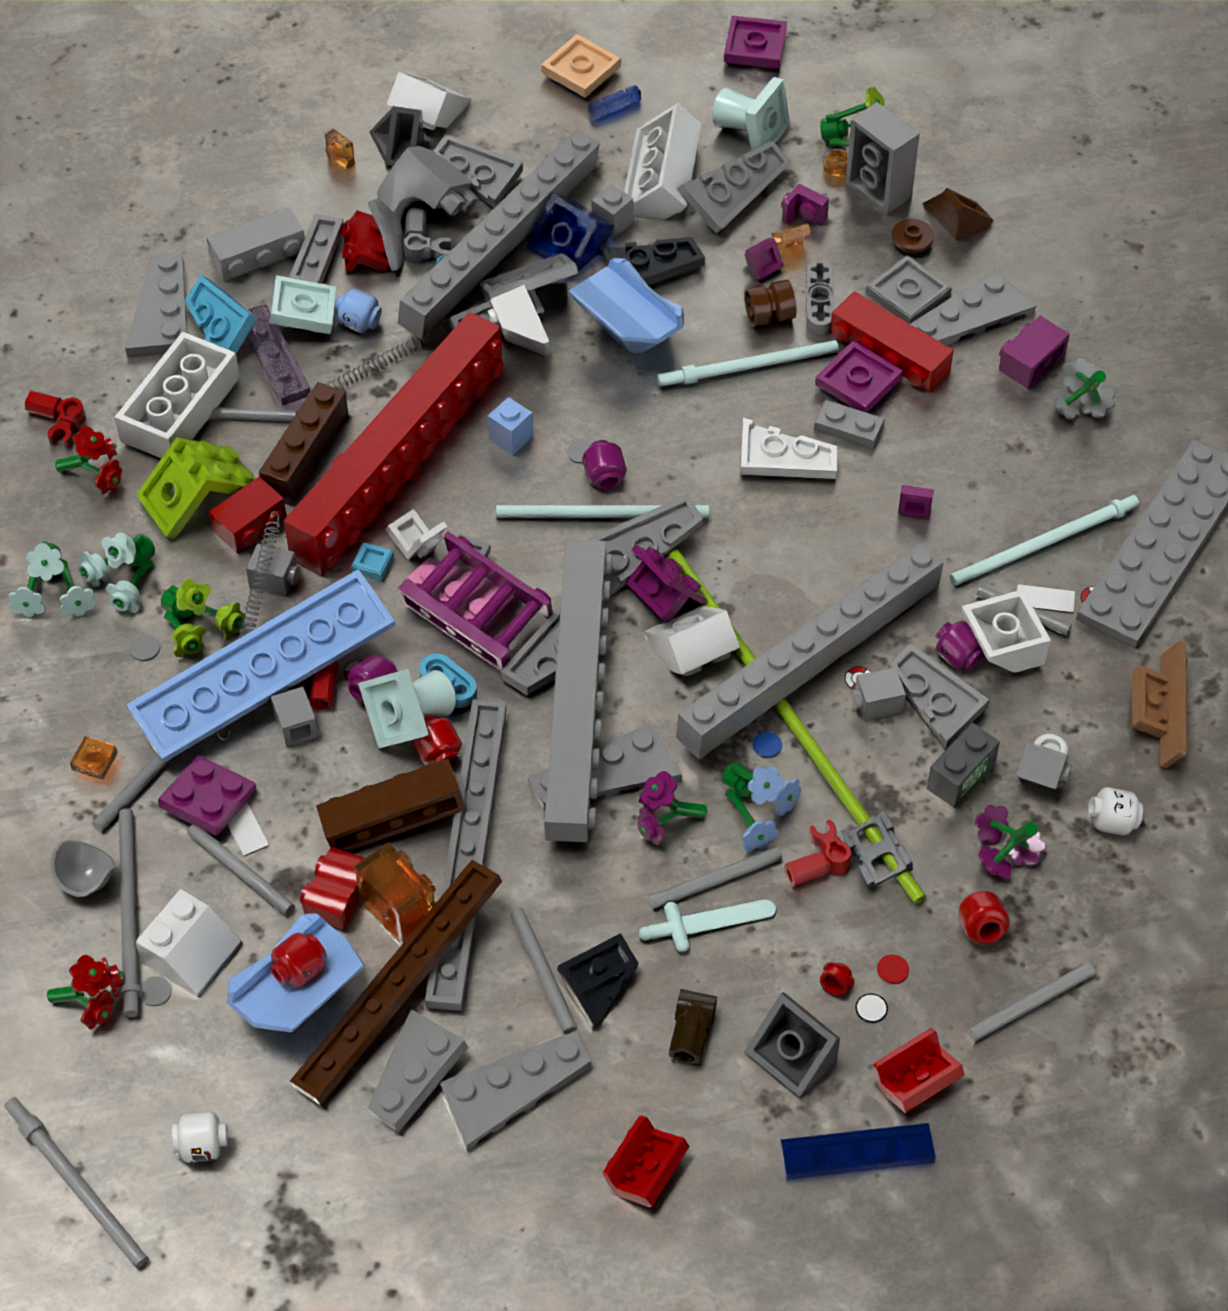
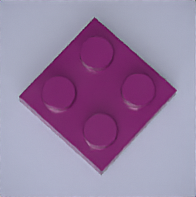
M732 15L723 62L780 69L787 32V21Z
M852 341L816 376L815 385L852 408L868 413L902 379L903 370L857 342Z
M198 755L158 798L159 808L217 836L256 793V783Z

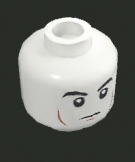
M1105 787L1100 790L1096 797L1093 796L1090 799L1088 816L1092 817L1093 824L1097 830L1126 836L1133 829L1139 827L1143 816V805L1141 802H1138V798L1133 792Z

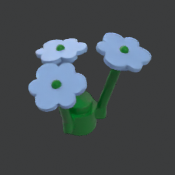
M740 763L729 765L722 774V784L728 788L725 797L733 802L749 826L747 832L742 836L744 841L743 848L748 852L756 848L759 850L764 849L768 842L773 841L778 836L779 832L775 828L776 824L772 820L766 823L764 821L755 822L739 797L752 795V800L756 804H763L766 800L769 802L775 800V805L777 806L776 814L782 816L786 811L792 810L795 801L801 794V787L798 786L799 780L794 778L791 782L786 781L784 783L783 777L778 775V769L774 766L768 768L759 766L752 773Z

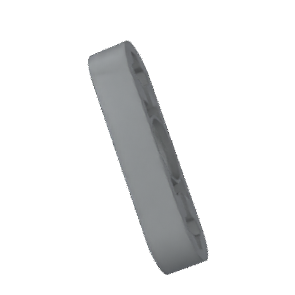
M814 260L806 268V327L815 335H826L830 333L831 316L834 310V269L828 261ZM817 273L822 274V282H817ZM820 293L826 295L828 298L823 301L815 300L812 296ZM817 312H823V321H818Z

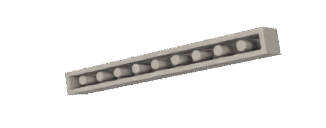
M575 129L400 299L397 324L423 339L596 167L600 143L580 130Z
M566 539L544 820L545 840L587 842L588 829H595L596 808L590 807V799H597L598 778H592V769H599L600 749L594 748V740H601V719H596V711L603 710V691H597L598 683H604L605 663H599L600 655H606L607 635H601V628H608L609 608H603V601L610 600V581H605V574H611L612 554H606V541Z
M920 542L678 714L676 739L698 759H701L939 587L944 561Z

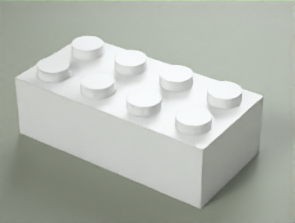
M182 332L114 417L120 442L162 458L176 437L192 440L211 416L214 408L218 407L240 378L236 353Z

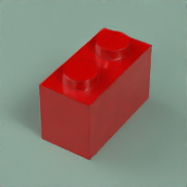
M257 477L209 511L213 532L236 553L252 546L258 538L263 536L268 522L278 521L276 513H273L272 518H270L273 511L278 513V523L280 525L287 517L284 498L260 477ZM270 523L267 527L277 528V524Z

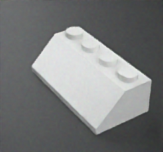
M679 103L636 130L624 193L634 198L633 216L667 219L675 213L682 212L688 204V201L677 189L682 184L692 181L702 123Z

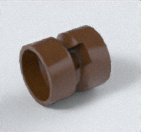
M789 280L772 282L768 288L764 285L745 288V308L749 322L753 327L770 324L772 318L780 322L796 317V300Z

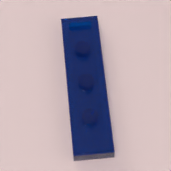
M929 1123L780 1140L786 1180L935 1163L936 1159Z

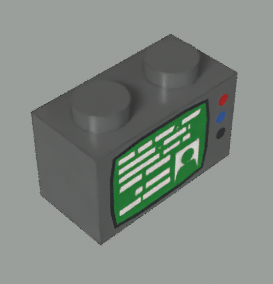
M971 723L930 766L927 790L955 808L995 765L1000 741Z

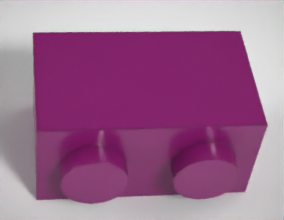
M1040 315L1031 324H1025L1019 335L1012 341L1008 340L1003 344L999 352L1001 358L998 370L1028 389L1066 355L1070 334Z

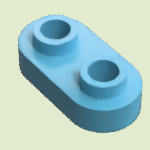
M434 653L422 659L419 665L420 678L433 670L441 671L449 678L453 685L456 697L455 707L463 708L472 704V700L477 697V684L469 673L443 654ZM464 692V694L458 695L456 693Z

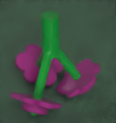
M661 771L656 777L648 778L643 790L639 791L640 798L638 803L643 804V808L639 810L638 829L646 840H653L656 845L661 844L665 838L664 831L660 825L678 815L705 818L707 814V807L704 804L682 802L675 799L673 792L677 789L678 784L667 771ZM661 805L669 807L671 810L659 818H656L654 814H650L648 811L649 807L652 810H658Z
M988 805L984 813H980L975 819V826L979 829V839H987L990 843H997L1002 837V832L1010 835V839L1005 842L1004 848L1001 851L996 848L991 849L987 845L981 848L978 857L982 861L983 867L992 875H1000L1002 878L1008 879L1011 876L1010 870L1012 866L1005 860L1007 855L1012 856V861L1016 865H1020L1023 862L1029 866L1036 865L1040 861L1039 853H1042L1046 848L1045 843L1040 840L1037 825L1033 822H1028L1017 830L1009 827V823L1006 821L1008 817L1006 807Z

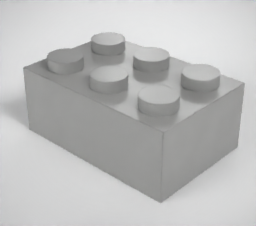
M878 102L851 119L846 184L886 215L912 198L920 133Z

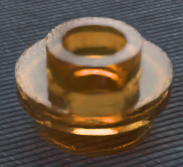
M834 149L828 152L823 160L824 170L833 176L846 175L848 153L842 149Z

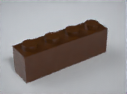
M317 382L259 470V477L284 498L285 504L290 506L293 504L348 418L346 391Z
M448 758L431 762L422 768L398 774L391 779L374 785L364 786L360 790L340 797H333L324 803L316 805L325 838L330 848L334 847L346 852L466 810L459 785Z

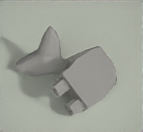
M421 146L409 147L405 150L381 183L377 191L378 199L368 202L371 213L382 234L384 248L392 271L398 270L403 264L401 220L410 206L416 202L424 201L433 209L443 208L452 216L456 215L460 210L464 213L469 212L478 200V197L469 190L472 182L457 167L434 151Z

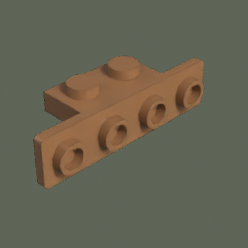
M1178 641L1161 655L1160 673L1142 665L1132 671V727L1160 738V766L1165 768L1181 759L1186 754L1188 747L1186 741V722L1188 718L1186 713V694L1188 690L1186 685V667L1188 660L1186 657V643Z

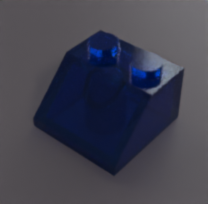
M552 194L526 247L544 259L563 253L576 264L579 272L599 255L598 245L606 244L615 226L572 198Z

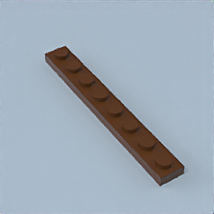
M474 860L468 863L292 1077L290 1083L295 1089L319 1105L325 1101L500 886L502 880L497 873Z

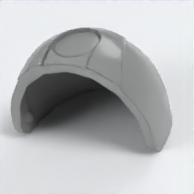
M73 840L59 842L51 856V871L55 884L58 888L74 897H87L102 889L110 879L116 866L114 859L103 850L90 844Z

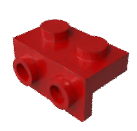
M356 210L351 219L345 221L341 231V236L344 237L342 258L345 259V271L352 273L357 264L360 263L386 272L390 265L378 225L373 215Z
M932 1028L927 1029L873 1064L879 1091L905 1113L965 1076L962 1064L940 1047L937 1032Z
M639 1115L613 1157L608 1161L603 1170V1177L616 1196L652 1207L690 1146L685 1138L657 1130L653 1127L648 1117Z

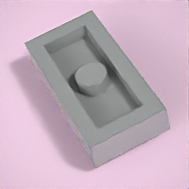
M825 400L815 420L814 430L873 449L884 427L885 418Z

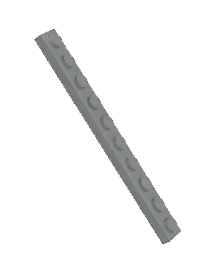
M472 700L459 782L466 810L454 814L442 895L471 860L484 865L507 711L506 702ZM476 915L430 970L425 996L426 1008L462 1011Z

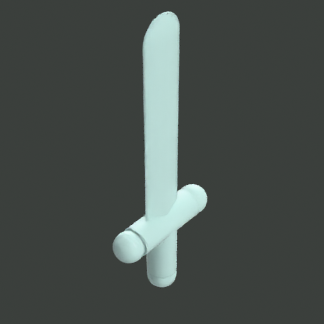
M762 899L681 916L677 904L668 902L664 907L668 922L642 927L639 930V937L644 941L672 936L676 950L684 953L690 947L687 938L688 934L769 918L776 913V905L771 900Z

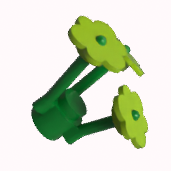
M875 86L866 89L865 103L835 114H827L826 118L821 119V137L824 142L830 141V147H849V140H844L843 137L848 136V128L851 127V121L841 118L866 110L876 102L884 107V98L881 93H878Z

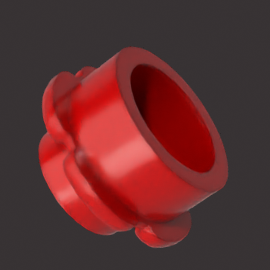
M833 962L826 963L823 966L824 971L819 980L822 988L827 993L833 996H841L847 989L851 990L854 987L855 982L848 966L843 963Z

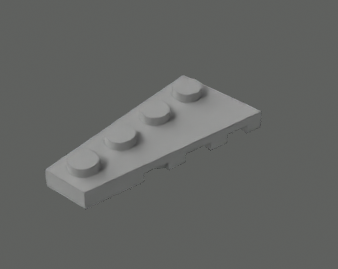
M182 253L154 255L151 257L125 347L127 357L166 353L182 332L187 333Z
M993 271L910 324L942 344L949 345L958 342L959 338L966 334L977 335L983 333L986 327L999 323L1002 326L1011 323L1014 317L1020 315L1025 317L1035 314L1036 305L996 271Z
M689 494L587 539L606 541V554H612L611 574H605V581H610V596L627 584L626 581L642 562L631 550L635 544L644 549L651 546L664 556L702 527L703 518Z
M650 723L595 747L600 749L599 769H592V778H598L597 796L619 795V791L639 787V791L643 790L647 779L656 777L661 771H667L677 783L682 782V773ZM548 769L528 777V785L544 811L546 807Z

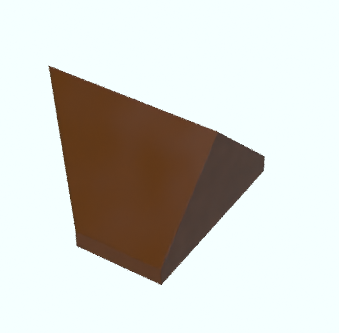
M949 188L922 203L955 241L991 225L994 221L978 202Z

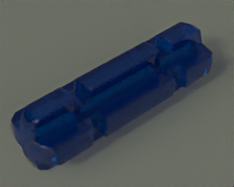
M636 85L625 88V92L620 90L601 98V102L599 99L588 104V112L593 119H598L604 116L605 112L610 114L629 106V102L630 105L640 102L642 99L641 91Z

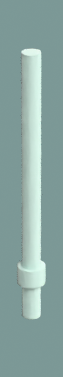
M836 340L699 367L694 365L683 366L678 371L658 374L657 380L660 387L682 382L684 385L697 383V379L838 352V343Z

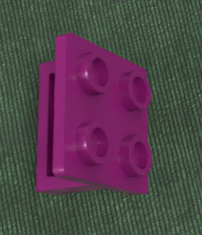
M636 544L631 550L642 562L626 583L661 619L670 622L689 597L702 604L705 603L707 598L699 591L702 586L691 576L686 574L684 577L681 574L684 568L677 561L669 556L664 560V556L651 546L647 549Z

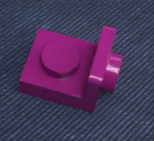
M798 184L791 193H786L782 199V221L788 223L798 214L804 219L822 226L828 219L829 198Z

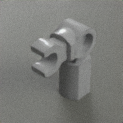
M410 208L406 213L404 258L409 262L418 263L422 260H430V258L437 260L440 256L447 255L451 251V239L447 237L438 238L437 240L426 238V212L423 209Z

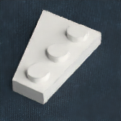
M743 418L740 475L836 479L837 446L802 435L795 438L782 434L779 428L769 426L768 429L753 425V420Z

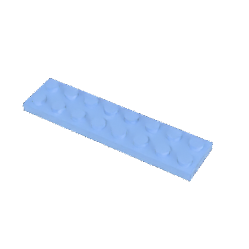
M358 569L126 704L127 710L161 761L165 763L271 700V696L288 690L395 626V620Z

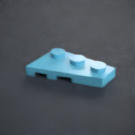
M201 274L185 299L196 324L202 327L206 335L204 340L237 353L258 319L213 281Z

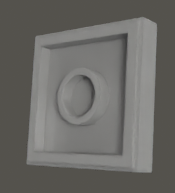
M907 255L866 286L865 293L895 316L910 324L950 296L952 287Z

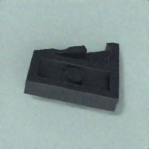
M620 933L558 965L557 971L592 1029L603 1018L638 968L639 963Z

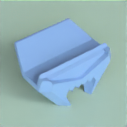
M623 258L610 259L607 267L568 291V294L591 318L631 354L642 353L684 328L683 307L660 297L646 284L630 262Z
M317 913L301 915L276 945L278 946L289 936L297 932L305 935L312 934L320 941L326 951L324 970L307 984L299 988H295L288 983L280 984L270 971V967L273 966L271 952L266 957L229 978L226 1003L253 1027L293 1032L365 967L350 942Z

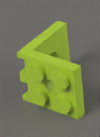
M176 437L136 496L165 537L176 539L209 491L233 495L252 482L255 475L243 465L239 459L238 452L230 446L224 445L222 447L203 440L198 442ZM174 486L175 493L174 497L171 500L170 493L171 489Z

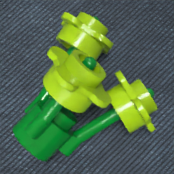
M187 578L179 588L171 585L161 597V607L166 611L164 619L169 621L176 629L172 635V641L176 645L173 649V654L176 657H182L184 654L199 653L204 648L202 637L206 632L204 627L192 624L181 625L178 618L189 617L192 613L195 615H202L203 613L215 617V627L223 631L224 638L229 640L234 633L242 629L241 625L244 623L243 618L245 616L240 610V603L232 602L231 605L225 604L219 610L205 605L207 596L211 593V588L207 583L197 584L193 579Z

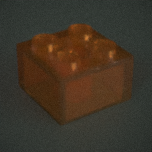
M388 842L354 867L360 903L401 946L435 905L434 892L436 889L427 875H419L416 872L411 859L404 851L400 850L398 852Z

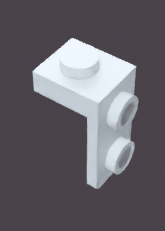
M413 509L388 525L386 531L409 561L416 555L422 559L436 548L435 546L444 539L441 534L448 526L443 521L429 530Z

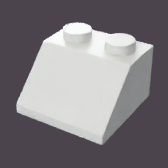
M398 72L387 105L422 110L423 127L435 130L436 126L448 128L470 104L471 98L424 77Z
M525 285L490 299L492 309L488 310L489 319L491 322L501 326V332L506 341L545 356L551 354L549 339Z
M1023 589L962 606L961 611L988 662L1014 673L1045 664L1051 639Z
M704 605L672 618L670 622L665 621L644 631L647 639L667 668L672 672L683 674V676L693 675L701 671V665L710 661L713 663L723 661L731 656V651L740 648L727 611Z
M180 889L135 943L143 964L196 997H199L240 948L242 940L207 904Z

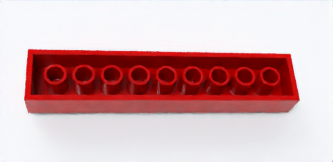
M469 311L284 519L288 550L295 553L296 564L321 577L329 568H333L346 548L355 544L360 532L366 525L374 522L379 510L385 503L393 500L398 488L404 481L411 479L417 466L423 460H427L430 457L436 444L448 436L451 427L458 419H462L466 415L469 406L475 399L482 397L488 384L494 378H498L504 368L501 326Z

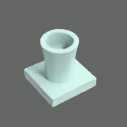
M773 77L756 99L740 94L728 87L723 88L717 95L713 106L712 118L714 125L718 128L747 130L751 150L772 140L776 144L790 126L784 79Z
M409 669L358 683L378 748L429 735L424 718L431 715L435 717L448 716L455 708L456 697L453 685L449 678L438 670H433L413 682Z

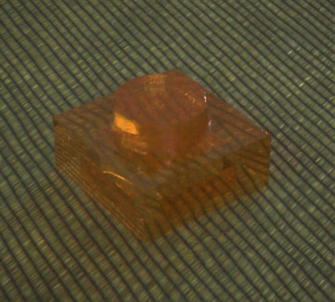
M334 128L326 132L325 151L331 161L337 162L347 170L355 164L353 143Z
M808 223L796 224L771 233L772 238L776 239L777 245L785 244L786 248L802 244V238L811 235Z
M84 736L70 762L72 771L103 780L118 754L116 745Z

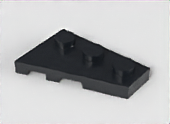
M692 237L656 240L654 245L637 246L636 242L625 243V247L609 248V244L598 245V254L606 267L609 265L610 259H626L647 285L705 266V256Z

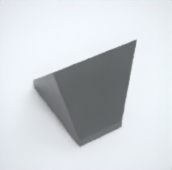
M392 106L386 115L369 131L385 165L394 166L407 148L423 146L425 140L422 110Z

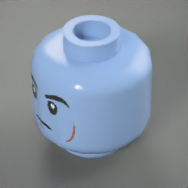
M353 288L345 295H339L334 311L338 312V322L342 326L359 333H365L369 329L373 330L376 327L382 313V308L379 307L378 299L375 296Z

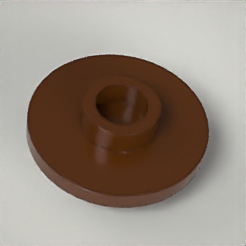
M918 219L902 220L892 230L893 243L899 249L906 252H921L928 249L933 243L934 232L926 222Z

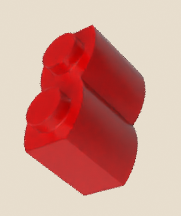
M331 847L325 856L321 855L314 871L316 876L311 884L307 883L303 887L300 895V904L303 905L304 914L317 913L329 925L344 929L350 921L357 902L363 895L372 875L371 860Z

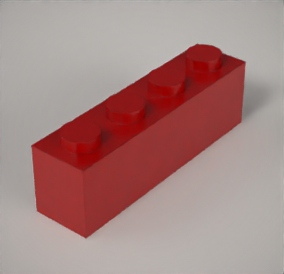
M857 292L851 293L832 311L831 334L848 344L855 341L902 369V377L909 380L913 385L930 392L951 371L953 349Z

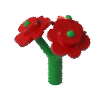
M83 426L79 433L73 436V441L77 444L75 450L78 455L56 460L55 467L58 472L82 467L98 475L95 479V487L99 489L100 493L106 494L109 490H115L121 480L122 468L119 467L118 460L112 459V457L118 455L115 450L117 444L112 443L110 437L104 439V435L101 432H94L91 427ZM106 454L110 460L107 465L104 464L101 468L88 463V460H98L100 455Z
M82 955L77 960V964L72 965L69 969L70 975L74 977L71 981L72 986L49 989L47 999L50 1003L76 1000L87 1007L81 1016V1023L91 1030L97 1024L104 1023L110 1017L114 999L110 997L109 991L103 989L110 985L116 998L120 997L119 986L124 984L122 979L123 972L119 971L116 964L109 966L106 957L102 958V961L95 962L91 956ZM85 992H87L88 995H97V997H93L89 1000L86 997H84Z

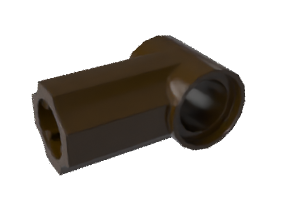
M681 989L676 1006V1024L669 1048V1057L685 1065L700 1062L708 1028L711 1029L713 1024L717 996Z

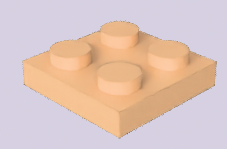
M576 34L541 64V73L586 98L621 67V58Z

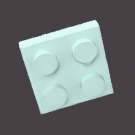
M276 275L269 323L331 334L336 286Z

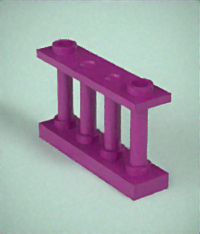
M447 531L444 535V540L449 553L422 584L417 583L414 585L407 579L397 588L401 603L501 671L511 660L510 643L538 612L548 619L553 614L551 598L539 588L534 590L479 553L465 537L459 536L457 538ZM459 560L475 569L447 602L442 601L440 603L432 597L431 592ZM485 577L500 586L473 619L465 620L458 615L457 609ZM511 595L526 604L499 637L494 636V638H491L484 633L483 627Z

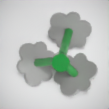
M1078 357L1074 362L1068 361L1063 365L1062 371L1065 375L1062 378V383L1069 386L1074 394H1068L1065 388L1052 391V396L1055 399L1054 405L1059 413L1065 415L1068 419L1078 416L1080 414L1077 408V399L1079 397L1083 405V413H1092L1096 418L1103 417L1107 410L1114 408V391L1111 388L1102 389L1099 387L1106 379L1103 371H1096V366L1092 362H1086L1083 357Z

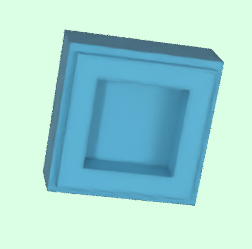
M363 542L351 565V572L359 569L364 577L382 582L394 559V552L387 548Z

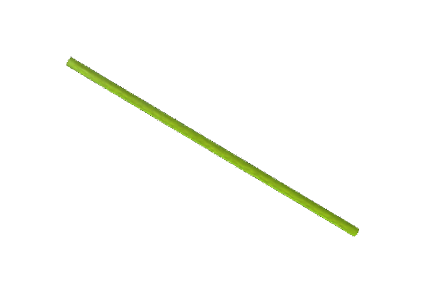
M678 549L672 550L668 556L684 568L681 574L684 577L686 574L691 576L702 586L699 591L707 598L702 605L721 609ZM733 627L740 648L734 651L743 664L747 666L756 657ZM784 698L775 704V709L857 824L861 825L871 820ZM876 825L863 830L872 845L883 838ZM892 854L881 857L891 871L897 869L898 864ZM908 870L895 876L915 905L920 904L926 899V895Z

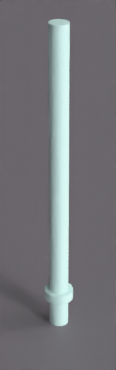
M1135 495L1120 501L1114 499L1109 502V506L950 574V580L954 586L960 585L1113 517L1115 519L1124 517L1125 512L1139 507V500Z
M497 505L496 518H636L662 505ZM695 505L702 518H709V505Z

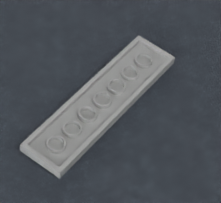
M1193 439L1079 609L1076 620L1136 649L1228 507V454Z

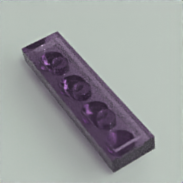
M267 304L247 309L258 318L248 333L247 338L281 405L283 406L308 397V394L311 392L310 386L278 325L269 323L271 312Z

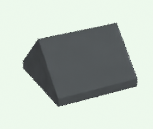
M783 992L774 1003L744 1052L798 1097H802L837 1062L840 1037Z

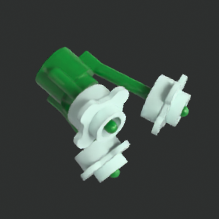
M122 532L116 534V537L113 538L104 537L101 541V546L105 549L107 557L103 559L97 553L90 555L86 551L81 554L82 560L78 562L79 573L86 582H91L92 586L97 588L100 586L99 580L108 575V564L112 568H118L122 563L130 567L139 566L129 582L119 581L116 585L108 584L106 587V591L110 595L109 603L112 607L120 611L129 610L132 613H136L140 608L136 603L140 593L135 586L145 571L153 566L150 558L155 554V546L143 534H139L133 539Z

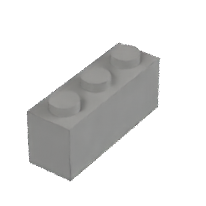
M290 207L210 235L206 239L210 259L223 281L299 254L305 237L303 228Z

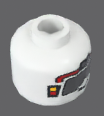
M212 1111L183 1114L179 1118L178 1123L172 1125L174 1154H180V1157L186 1163L216 1160L221 1153V1147L228 1146L227 1124H220L218 1116Z

